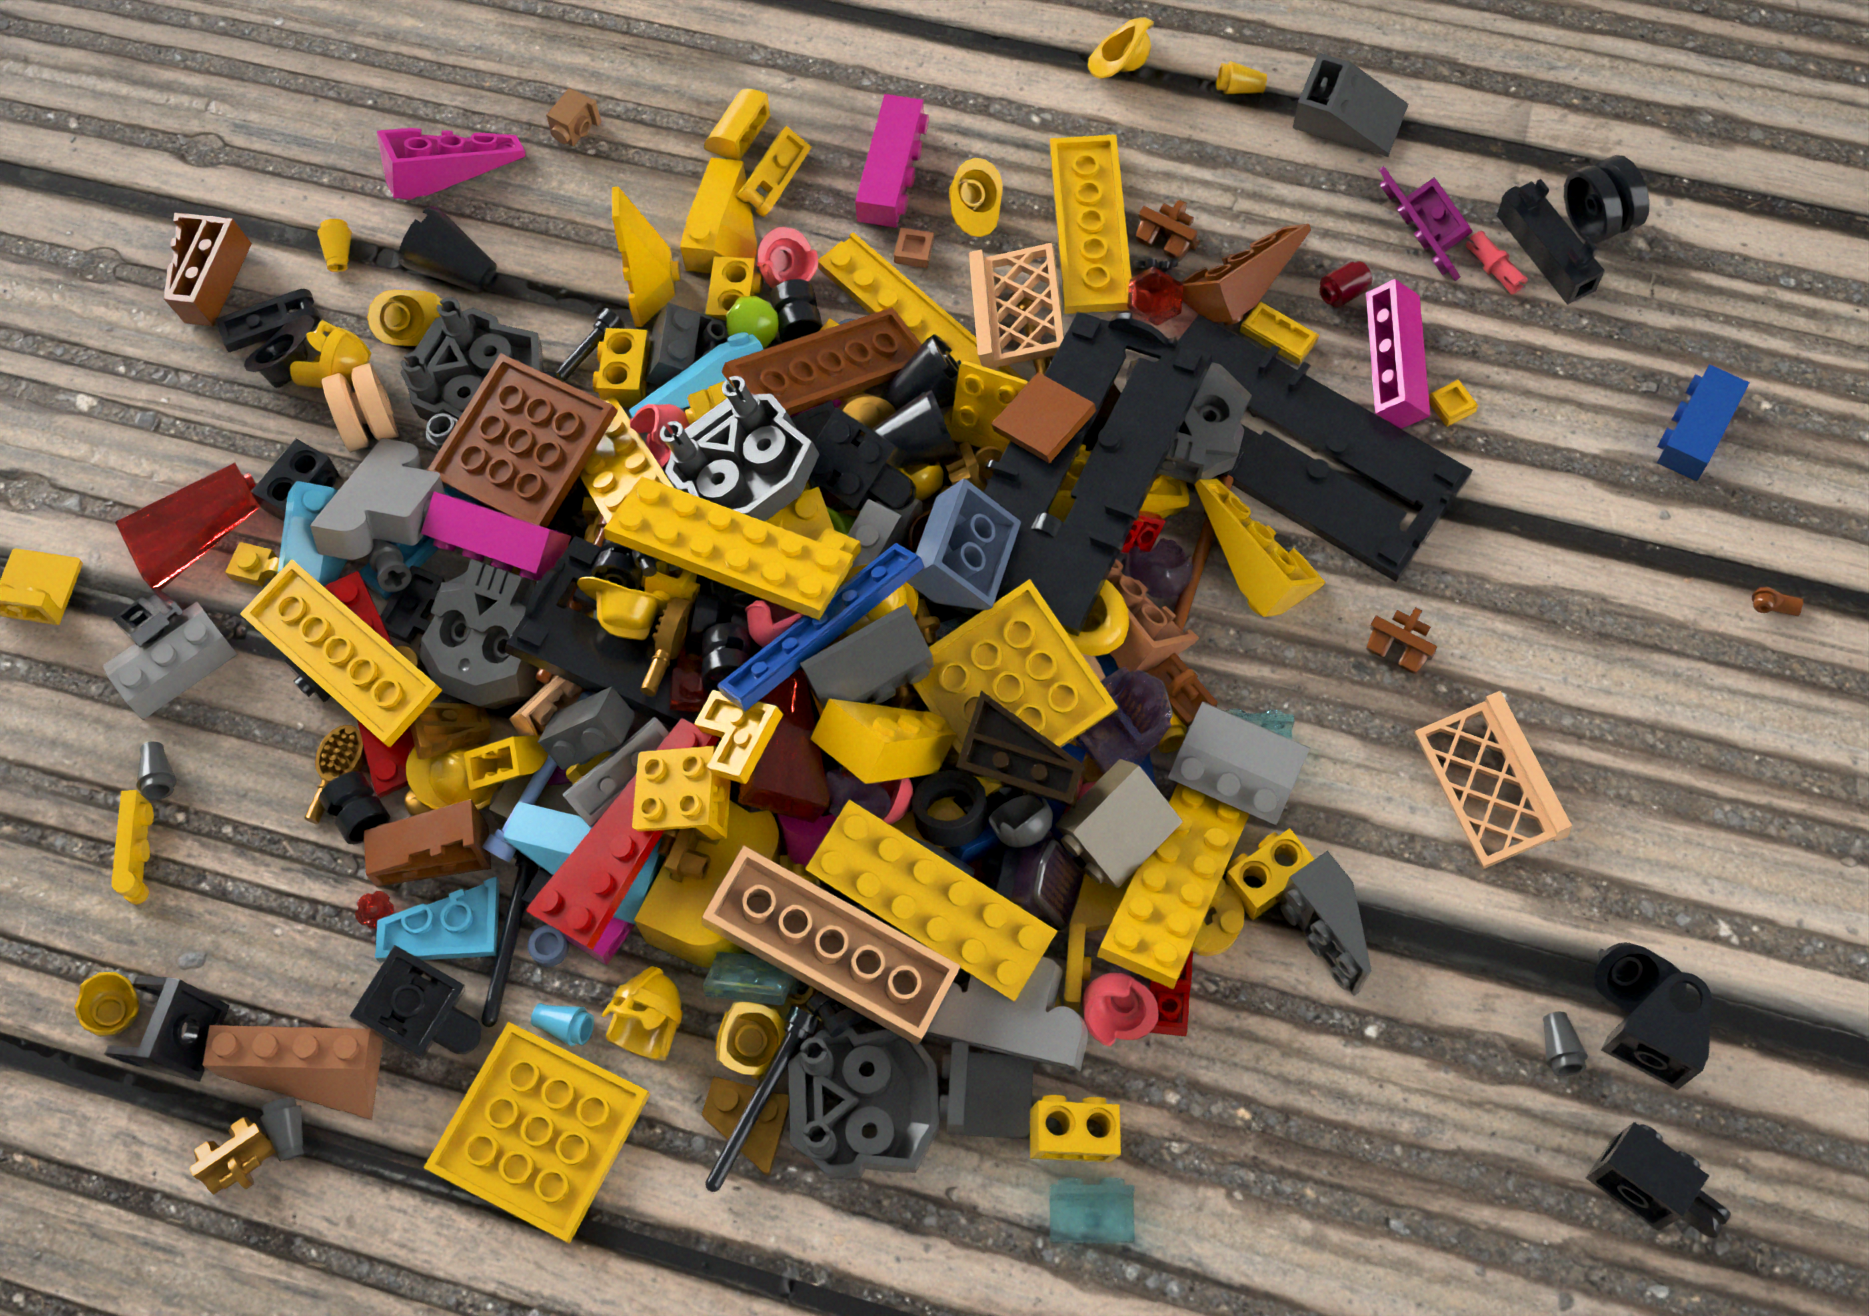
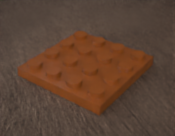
M500 353L427 470L440 473L443 485L497 512L547 528L618 413V410L606 401Z

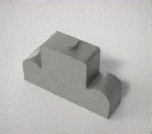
M381 438L311 523L310 527L318 554L354 560L362 558L372 551L374 547L373 539L406 545L417 544L423 537L421 531L433 493L445 494L440 473L423 470L418 448L414 444Z
M915 498L909 507L903 510H896L887 507L878 500L874 502L868 499L847 535L859 540L861 544V552L853 561L851 568L870 564L895 543L904 547L908 539L909 528L916 517L923 513L922 501Z
M1041 957L1015 1002L972 975L967 992L957 983L952 982L925 1035L952 1042L969 1043V1046L1080 1072L1088 1041V1028L1085 1021L1073 1009L1068 1007L1054 1008L1062 977V969L1054 960Z

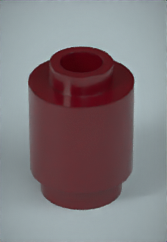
M1361 261L1355 263L1348 262L1321 278L1319 288L1321 298L1325 303L1335 308L1343 306L1367 292L1368 287L1373 282L1371 271Z

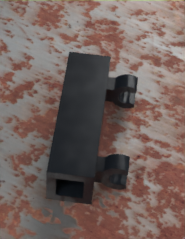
M1542 179L1537 180L1536 185L1531 181L1521 187L1514 186L1502 196V201L1496 215L1567 305L1595 292L1605 272L1594 258L1598 253V248L1590 239L1586 240L1585 244L1580 241L1546 199L1549 188Z

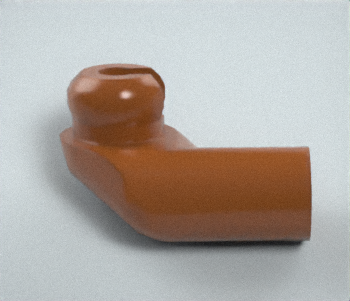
M1760 587L1752 594L1753 607L1760 613L1774 611L1798 617L1803 607V598L1782 594L1771 587Z

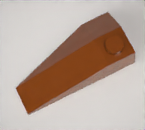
M1310 225L1285 226L1251 243V249L1236 254H1229L1221 258L1224 265L1217 266L1209 271L1204 267L1192 273L1171 287L1173 293L1197 314L1214 323L1224 322L1226 326L1238 323L1244 319L1243 314L1255 307L1311 231Z

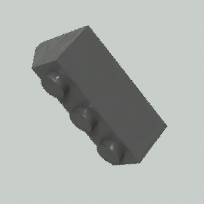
M907 604L800 663L807 683L823 711L829 698L865 704L873 701L876 704L882 703L891 698L896 693L895 689L909 681L910 684H915L926 678L930 674L929 669L934 667L932 653Z

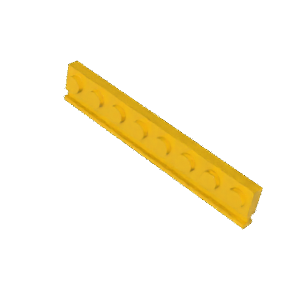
M854 232L849 235V239L845 242L841 241L818 259V269L868 313L874 314L893 307L921 344L927 338L936 334L952 349L949 354L956 362L958 360L961 363L968 361L982 366L978 357L976 337ZM1009 365L999 367L1000 372L1025 380Z

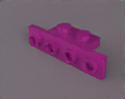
M1384 166L1378 169L1384 178L1379 185L1390 200L1395 196L1401 203L1396 208L1407 225L1411 222L1415 223L1419 230L1413 234L1424 250L1431 247L1436 253V256L1431 260L1442 276L1449 272L1454 281L1461 278L1445 254V251L1473 233V231L1436 178H1432L1405 197Z

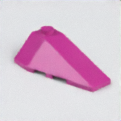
M422 129L377 130L385 179L394 199L412 200L418 196H428L525 157V150L516 135L476 132L470 138L453 135V131L442 130L441 136L422 135Z

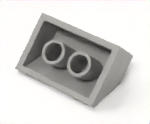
M198 602L183 610L181 615L177 614L170 619V623L164 627L163 634L151 643L144 642L140 646L135 643L103 665L109 680L125 702L142 720L238 655Z
M1202 702L1181 745L1168 778L1277 825L1310 747L1206 702Z

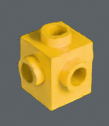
M665 561L656 562L658 571L654 576L645 577L643 575L641 587L645 588V592L659 596L669 604L675 597L695 603L697 592L700 591V584L696 583V573L686 569L669 571Z

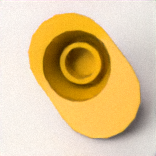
M972 158L964 161L958 167L949 187L951 214L955 223L963 232L975 237L989 235L996 228L1002 197L1003 183L1000 173L992 163L985 159Z
M393 289L383 291L374 298L369 306L367 315L369 328L373 335L383 343L418 346L435 318L441 317L437 311V305H441L440 301L442 299L434 293L421 290Z
M582 577L577 582L582 592L597 601V620L601 627L609 634L617 637L641 641L646 640L656 616L662 615L663 609H667V602L651 593L628 589L596 577Z

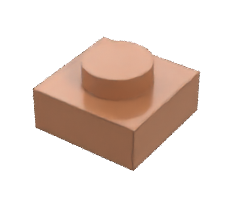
M900 228L894 252V263L928 268L934 244V232Z

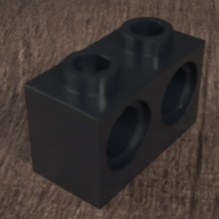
M295 438L252 489L251 493L263 510L284 522L287 500L284 499L288 496V492L296 481L333 487L339 473L328 456Z

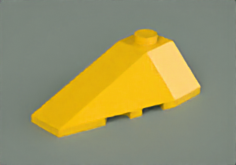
M617 186L612 187V219L618 250L622 254L624 281H628L629 291L634 293L628 294L632 318L635 327H642L675 296V282L681 281L679 261H673L670 247L620 187Z
M1199 479L1194 484L1238 587L1248 599L1247 603L1255 613L1263 617L1281 615L1326 583L1294 547L1288 552L1274 540V536L1277 533L1269 525L1264 526L1262 523L1252 520L1249 517L1251 515L1250 508L1218 479Z

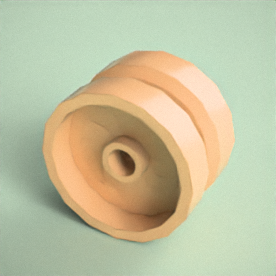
M371 363L353 368L352 381L355 392H353L347 378L340 373L322 378L323 390L332 417L350 453L368 447L369 434L366 427L367 423L373 436L379 441L381 438L393 439L399 437L390 399Z

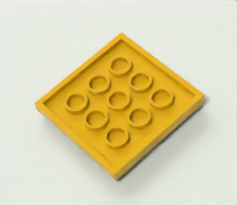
M1030 579L995 602L993 608L983 610L931 645L929 649L933 656L934 667L929 669L930 674L926 678L912 684L930 712L941 716L945 720V725L956 733L952 744L959 755L981 690L1060 748L1118 710L1114 700ZM978 778L985 788V793L988 797L1003 787V785Z
M508 1021L425 1164L424 1169L570 1244L651 1094L648 1090Z

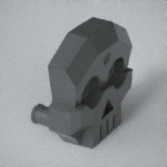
M446 297L440 301L441 305H437V311L441 317L435 318L415 351L404 356L406 361L401 360L403 369L400 373L408 387L411 404L420 418L429 421L434 415L446 413L459 420L500 353L544 372L542 343L537 332L499 324L496 316L473 307L461 311L460 303L457 299ZM490 353H496L492 357H487ZM464 394H470L467 398H461Z
M1153 357L1143 358L1152 362L1160 360ZM1138 359L1130 361L1126 375V383ZM1212 362L1158 472L1161 475L1186 481L1187 488L1193 493L1195 490L1194 484L1199 479H1211L1216 475L1233 469L1244 434L1241 420L1252 395L1222 365ZM1204 418H1209L1213 422L1206 421Z
M732 376L729 379L733 383L734 389L730 387L727 381L722 385V392L727 399L685 429L678 421L668 422L673 431L672 434L669 433L665 426L661 428L660 437L671 450L665 473L678 490L765 522L802 494L820 454L813 442L797 430L787 411L772 394H751L742 377Z
M470 559L468 570L464 574L448 582L441 583L431 608V613L435 614L421 639L420 658L434 683L442 689L441 692L479 707L494 710L529 700L534 695L537 681L535 676L539 668L505 653L507 641L524 616L527 603L537 581ZM558 604L559 607L565 609V605Z
M847 1028L843 1033L834 1038H831L825 1030H819L814 1037L806 1039L801 1045L800 1050L802 1051L788 1062L790 1139L792 1147L809 1157L829 1180L861 1178L865 1169L916 1173L940 1130L937 1068L922 1044L919 1042L916 1045L889 1029L856 1035L853 1028ZM865 1065H871L875 1068V1072L870 1077H863L860 1074V1069ZM825 1094L840 1103L827 1115L825 1111ZM867 1126H874L878 1130L877 1135L872 1139H867L862 1135L863 1130Z

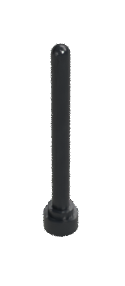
M604 308L595 317L594 330L557 368L555 372L561 375L562 382H565L594 351L598 343L604 340L606 328L624 329L623 321L613 311Z
M519 850L513 856L516 859L515 866L518 867L481 1017V1022L485 1027H493L497 1023L526 905L522 897L531 884L533 872L539 868L536 863Z
M793 1005L789 1009L784 1019L787 1022L784 1027L786 1034L706 1179L705 1186L708 1191L717 1192L720 1190L800 1040L805 1041L808 1034L811 1036L814 1034L820 1020L806 1011Z

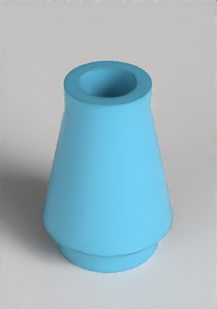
M539 1003L532 1012L531 1025L544 1030L570 1046H575L576 1044L584 1045L592 1034L594 1016L591 1013H587L584 1007L555 1006Z

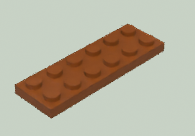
M892 307L725 362L722 374L733 388L735 387L729 378L740 376L744 379L751 394H772L787 411L788 415L791 416L831 400L833 401L892 380L922 344Z

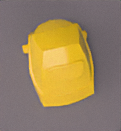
M734 1002L729 1012L725 1013L719 1028L715 1045L717 1061L734 1072L751 1075L752 1079L760 1080L761 1075L765 1073L786 1034L784 1030L785 1022L779 1016L780 1011L752 1002Z

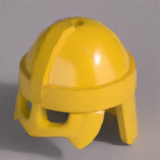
M321 320L316 331L306 334L310 345L321 352V354L314 358V362H293L290 366L291 378L296 385L323 389L322 378L340 373L347 378L350 386L353 387V368L369 363L371 352L366 344L351 331ZM324 331L328 333V337L323 334Z
M651 966L618 987L612 1001L605 1008L601 1017H606L610 1012L614 1013L606 1033V1039L609 1042L641 1057L665 1061L669 1054L676 1029L679 1028L683 1011L681 1010L680 993L675 983L663 975V971L660 968Z

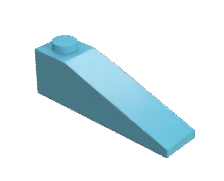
M746 332L728 337V342L715 347L629 409L631 418L634 417L640 408L647 404H672L684 411L683 408L690 407L687 399L688 395L702 389H708L710 386L722 381H728L722 374L725 362L763 350L760 341L753 334L748 335Z
M295 482L287 496L278 573L292 559L322 586L338 580L348 559L318 554L310 527L311 523L338 490L311 483Z
M518 801L503 838L538 866L543 867L554 875L596 822L589 827L581 816ZM662 839L658 840L613 918L636 925L634 919L665 859L664 856L657 853Z

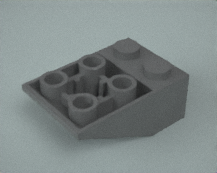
M1318 53L1297 103L1293 129L1389 157L1408 108V103L1353 63Z
M668 302L654 321L645 381L663 386L715 347L728 342L727 338L729 335L727 334L726 321Z
M1326 851L1289 877L1279 901L1282 904L1280 909L1287 921L1293 926L1297 924L1307 936L1305 941L1310 950L1317 957L1323 956L1332 968L1330 972L1335 982L1342 989L1348 988L1353 996H1355L1361 990L1372 970L1353 881L1332 855Z

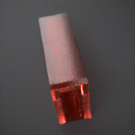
M234 462L115 521L142 578L151 589L155 586L160 590L165 588L260 507L251 493L257 484L250 472L243 474Z
M797 669L758 701L777 706L783 716L747 783L740 784L738 803L814 823L829 807L830 798L820 747L811 740L816 727L804 672Z

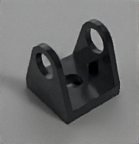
M1687 972L1672 974L1607 1036L1601 1051L1676 1090L1680 1089L1703 1071L1709 1057L1712 996L1708 986L1701 978ZM1676 983H1687L1693 986L1701 998L1699 1009L1688 1013L1684 1003L1679 1009H1676L1670 1001V988Z
M137 976L133 983L135 988L159 997L140 1047L107 1046L104 1055L135 1067L200 1082L206 1068L203 1066L209 1026L222 1025L230 1005L180 979ZM186 1022V1032L184 1036L181 1037L182 1027Z

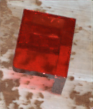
M1151 267L1129 280L1127 308L1133 313L1156 326L1181 314L1183 283L1156 267Z

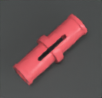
M1478 231L1472 235L1470 239L1474 243L1467 241L1465 246L1483 263L1484 271L1488 275L1492 273L1510 294H1514L1522 289L1523 286L1520 282L1526 284L1528 278L1509 260V254L1505 250H1499L1483 231Z

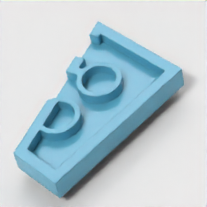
M495 876L483 881L484 884L466 891L460 889L449 893V897L428 905L422 903L377 920L375 959L379 963L384 962L394 945L420 960L497 956L500 880Z

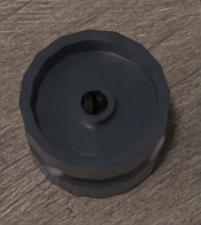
M1614 155L1601 160L1594 166L1589 165L1576 170L1567 176L1564 183L1566 212L1577 233L1585 240L1590 239L1594 244L1614 237L1618 233H1625L1643 225L1647 220L1650 200L1646 183L1636 165L1625 156Z

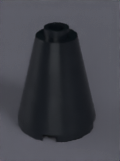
M432 205L423 210L422 212L427 214L422 222L415 219L402 240L399 254L404 256V259L398 260L399 264L407 269L478 293L485 289L490 290L499 276V273L496 272L497 264L441 209Z
M933 334L925 340L878 397L888 401L893 405L895 411H898L923 392L932 390L940 409L951 405L955 400L961 361L958 360L956 362L949 354L952 349L939 336Z
M932 390L923 392L872 428L908 452L899 468L951 460L958 456Z

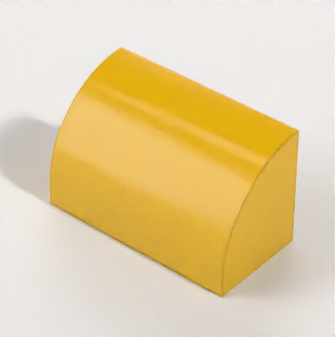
M754 89L741 90L705 141L704 149L727 159L741 160L771 116L768 95Z
M541 735L513 736L464 752L469 790H480L538 771L544 765L549 755L538 743Z

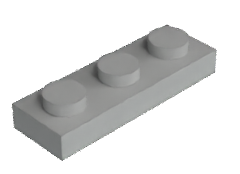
M654 717L562 794L563 797L589 827L601 818L636 775L638 754L643 751H655L669 732Z

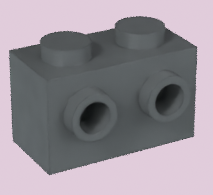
M611 686L554 712L538 743L562 770L577 763L584 765L592 760L594 756L605 751L613 752L627 740L626 734L636 714Z

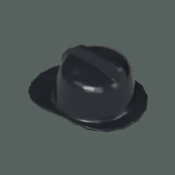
M303 315L286 323L264 345L249 355L244 363L245 369L250 372L259 371L275 388H281L292 380L290 373L291 364L296 361L307 362L308 353L304 341L307 338L306 334L311 332L314 327V319L310 315Z
M1624 942L1612 945L1606 950L1600 949L1598 951L1599 961L1594 970V983L1598 992L1607 1000L1632 1013L1669 976L1681 971L1673 963L1640 945ZM1676 983L1670 988V1001L1676 1009H1679L1687 995V983Z

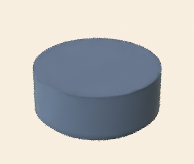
M545 925L537 928L530 935L527 948L530 956L537 964L543 967H553L560 964L566 958L569 952V942L564 933L550 925Z

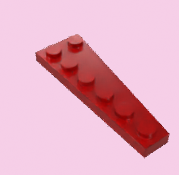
M359 571L324 586L394 647ZM357 720L377 796L382 798L408 786L406 763L408 756L415 747L410 726L391 747H388Z
M681 718L656 750L715 747L719 739L714 735L701 732L695 724ZM636 775L526 909V912L591 950L596 946L664 831L638 832L633 829Z

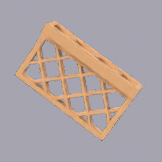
M1052 243L990 257H984L982 249L969 252L977 350L981 365L999 371L1001 366L1055 355L1065 336ZM1047 256V260L1039 269L1029 265L1033 259ZM1006 265L1013 267L1004 277L995 273L994 268ZM1021 272H1024L1031 277L1022 286L1013 282ZM1040 280L1049 284L1048 288L1041 295L1032 291L1033 287ZM1006 288L1016 292L1007 302L997 298ZM1024 297L1034 301L1026 311L1016 307ZM1043 306L1053 310L1044 321L1034 316ZM1009 313L1018 317L1017 321L1010 328L1000 324ZM1027 323H1030L1037 328L1028 338L1018 333ZM1046 332L1056 336L1057 342L1043 345L1037 343ZM1011 340L1021 344L1016 351L1003 353L1002 349Z
M1501 691L1486 696V700L1482 703L1415 731L1414 735L1482 869L1549 841L1557 842L1569 837L1572 824ZM1480 714L1488 726L1484 739L1462 732L1466 720ZM1459 724V727H1458L1457 730H1456V729H1453V728H1450V727H1452V726H1454V725ZM1438 732L1454 736L1449 753L1432 749L1427 737ZM1491 734L1496 743L1488 741ZM1459 739L1481 746L1475 763L1453 756ZM1485 748L1502 753L1505 763L1501 772L1479 765ZM1437 758L1445 761L1443 768ZM1450 763L1472 770L1466 787L1449 782L1446 772ZM1508 766H1509V768H1510V770H1511L1513 776H1510V775H1507V774H1506L1507 769H1508ZM1476 772L1498 779L1492 797L1470 789ZM1503 781L1520 787L1523 796L1519 806L1497 799ZM1455 792L1463 794L1460 802ZM1467 796L1489 803L1483 821L1466 816L1463 806ZM1526 801L1528 802L1531 810L1523 808ZM1493 806L1516 813L1510 831L1487 823ZM1520 815L1537 820L1543 833L1532 838L1514 833ZM1472 826L1480 828L1478 835H1476ZM1485 830L1507 838L1503 850L1489 856L1486 855L1480 843ZM1511 840L1520 842L1509 847Z

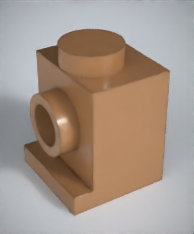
M571 88L567 89L546 114L551 135L561 144H569L573 147L581 137L588 134L592 124L599 126L601 123L596 101Z

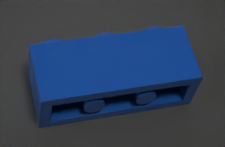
M1710 364L1702 377L1695 374L1685 394L1691 396L1689 402L1681 401L1671 419L1677 423L1674 430L1667 427L1657 445L1658 448L1663 450L1657 463L1694 481H1698L1750 382Z

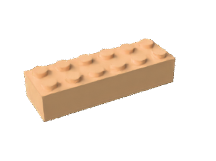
M746 846L742 847L702 916V926L916 1045L925 1035L961 967L957 963Z

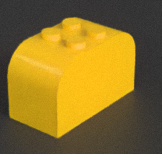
M729 800L727 839H720L717 845L699 840L695 849L697 852L709 855L711 859L709 869L703 880L684 876L681 883L670 879L671 872L665 868L668 857L666 858L634 919L647 944L705 968L725 966L732 958L741 955L745 951L742 947L702 926V916L743 846L780 865V856H785V851L776 820L769 810L749 813Z

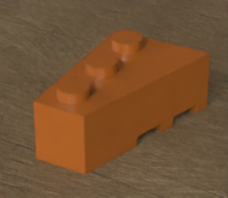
M174 213L173 221L177 227L175 238H171L170 247L174 252L172 263L168 264L164 300L184 323L214 327L216 318H218L252 243L233 218Z
M471 799L395 822L379 824L374 828L364 830L366 875L378 887L492 869L491 854L482 847L489 836V826Z

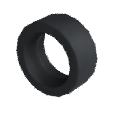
M957 770L937 772L925 778L916 787L912 797L916 828L925 840L934 845L943 847L962 846L975 840L986 828L989 812L985 788L978 778ZM945 797H963L974 804V807L967 815L957 820H937L929 816L927 812L934 802Z

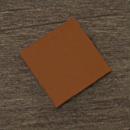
M1038 372L991 425L994 432L1050 463L1096 412V407L1093 402Z

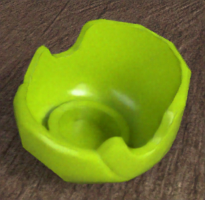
M745 296L736 299L735 304L726 314V327L729 337L743 332L748 333V335L753 334L760 341L763 349L772 342L778 332L779 320L777 312L768 301L757 296Z

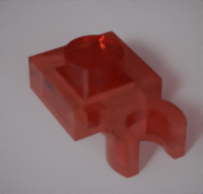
M682 647L676 661L678 668H673L671 675L669 709L701 712L710 694L702 685L701 665L703 660L701 653L698 660H690L686 656V647Z

